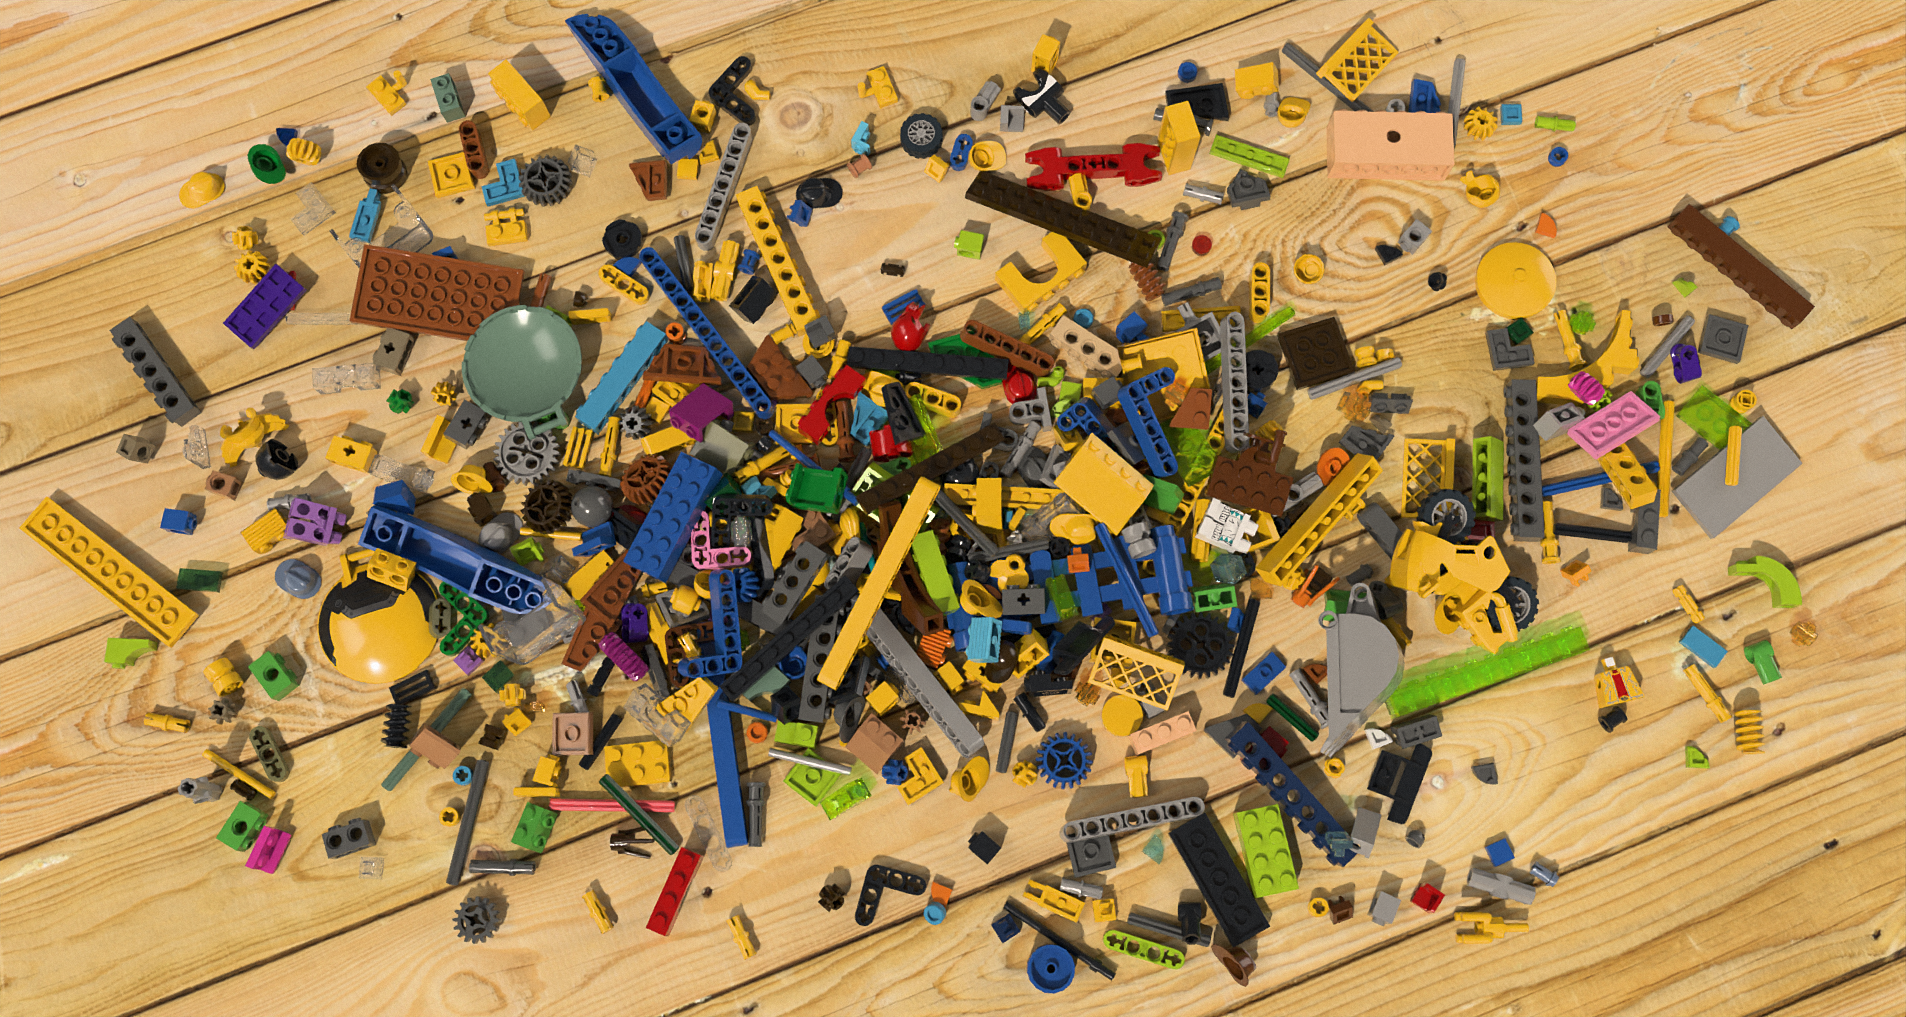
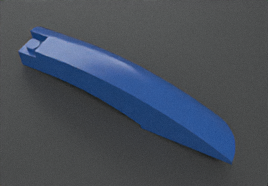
M581 14L566 19L565 23L601 77H604L608 87L661 156H665L670 164L685 156L688 159L694 157L702 145L701 134L670 98L646 65L636 47L611 19L602 15L594 17L588 14Z
M377 505L371 507L358 545L375 551L379 548L416 562V569L450 584L468 594L469 597L515 614H529L545 608L555 599L560 590V587L536 573L477 543L406 513L395 512Z

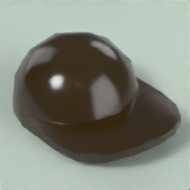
M1008 640L1000 641L999 661L986 664L985 676L991 683L999 684L1007 681L1018 662V648Z

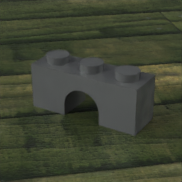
M1657 489L1654 502L1630 509V512L1635 513V524L1630 531L1632 533V540L1628 542V552L1650 554L1657 550L1661 490Z

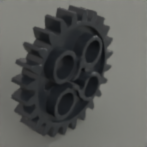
M1192 612L1190 619L1184 615L1182 617L1184 623L1177 620L1176 625L1178 628L1172 626L1171 631L1174 634H1168L1167 638L1172 640V642L1166 644V646L1172 648L1167 652V655H1173L1174 658L1185 661L1182 674L1184 675L1188 671L1190 672V678L1197 674L1198 680H1200L1202 675L1205 674V677L1209 679L1210 672L1217 676V668L1223 671L1225 667L1222 663L1228 665L1230 661L1226 657L1233 656V653L1228 651L1234 648L1233 644H1229L1233 637L1227 636L1230 629H1223L1225 622L1217 623L1219 617L1211 620V613L1206 618L1203 617L1202 612L1199 613L1198 617ZM1198 626L1203 627L1205 635L1199 636L1195 632V628ZM1187 632H1190L1193 638L1188 636ZM1182 640L1190 643L1191 648L1189 650H1184L1181 647L1180 642ZM1203 642V648L1197 649V644ZM1210 642H1217L1220 645V650L1213 651L1210 648ZM1207 653L1212 655L1214 659H1210ZM1195 656H1203L1205 659V664H1197L1195 661Z

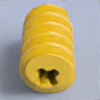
M1741 710L1735 712V717L1741 718L1735 721V725L1741 727L1737 728L1735 733L1742 735L1736 738V742L1742 743L1736 746V750L1743 752L1742 754H1765V751L1758 749V747L1765 745V743L1758 741L1759 738L1764 737V734L1757 731L1764 728V726L1757 724L1758 721L1763 720V717L1757 716V713L1763 711Z

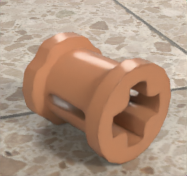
M861 154L860 158L854 162L847 163V167L855 179L863 171L872 169V165L865 154Z

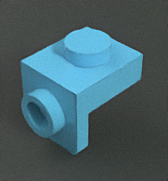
M752 476L741 485V490L744 494L767 495L771 498L777 493L774 486H762L757 476Z

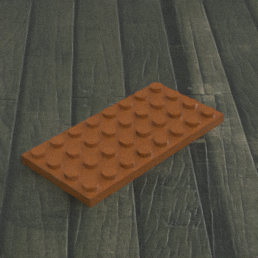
M364 244L349 321L355 324L393 328L399 331L468 341L470 336L474 335L480 327L479 324L487 317L502 309L519 305L525 271Z

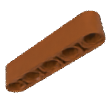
M976 320L967 321L960 331V338L964 343L996 358L1008 359L1009 364L1037 377L1047 376L1054 366V359L1049 354ZM967 329L972 330L974 334L968 333ZM985 338L991 339L993 343L987 342ZM1003 346H1007L1011 351H1006ZM1022 354L1026 355L1029 360L1024 359ZM1040 363L1045 364L1047 368L1041 367Z

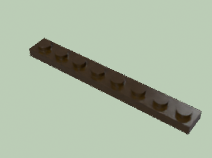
M994 422L857 495L856 500L867 516L878 510V505L895 501L913 491L921 476L932 481L1003 443L1005 438Z

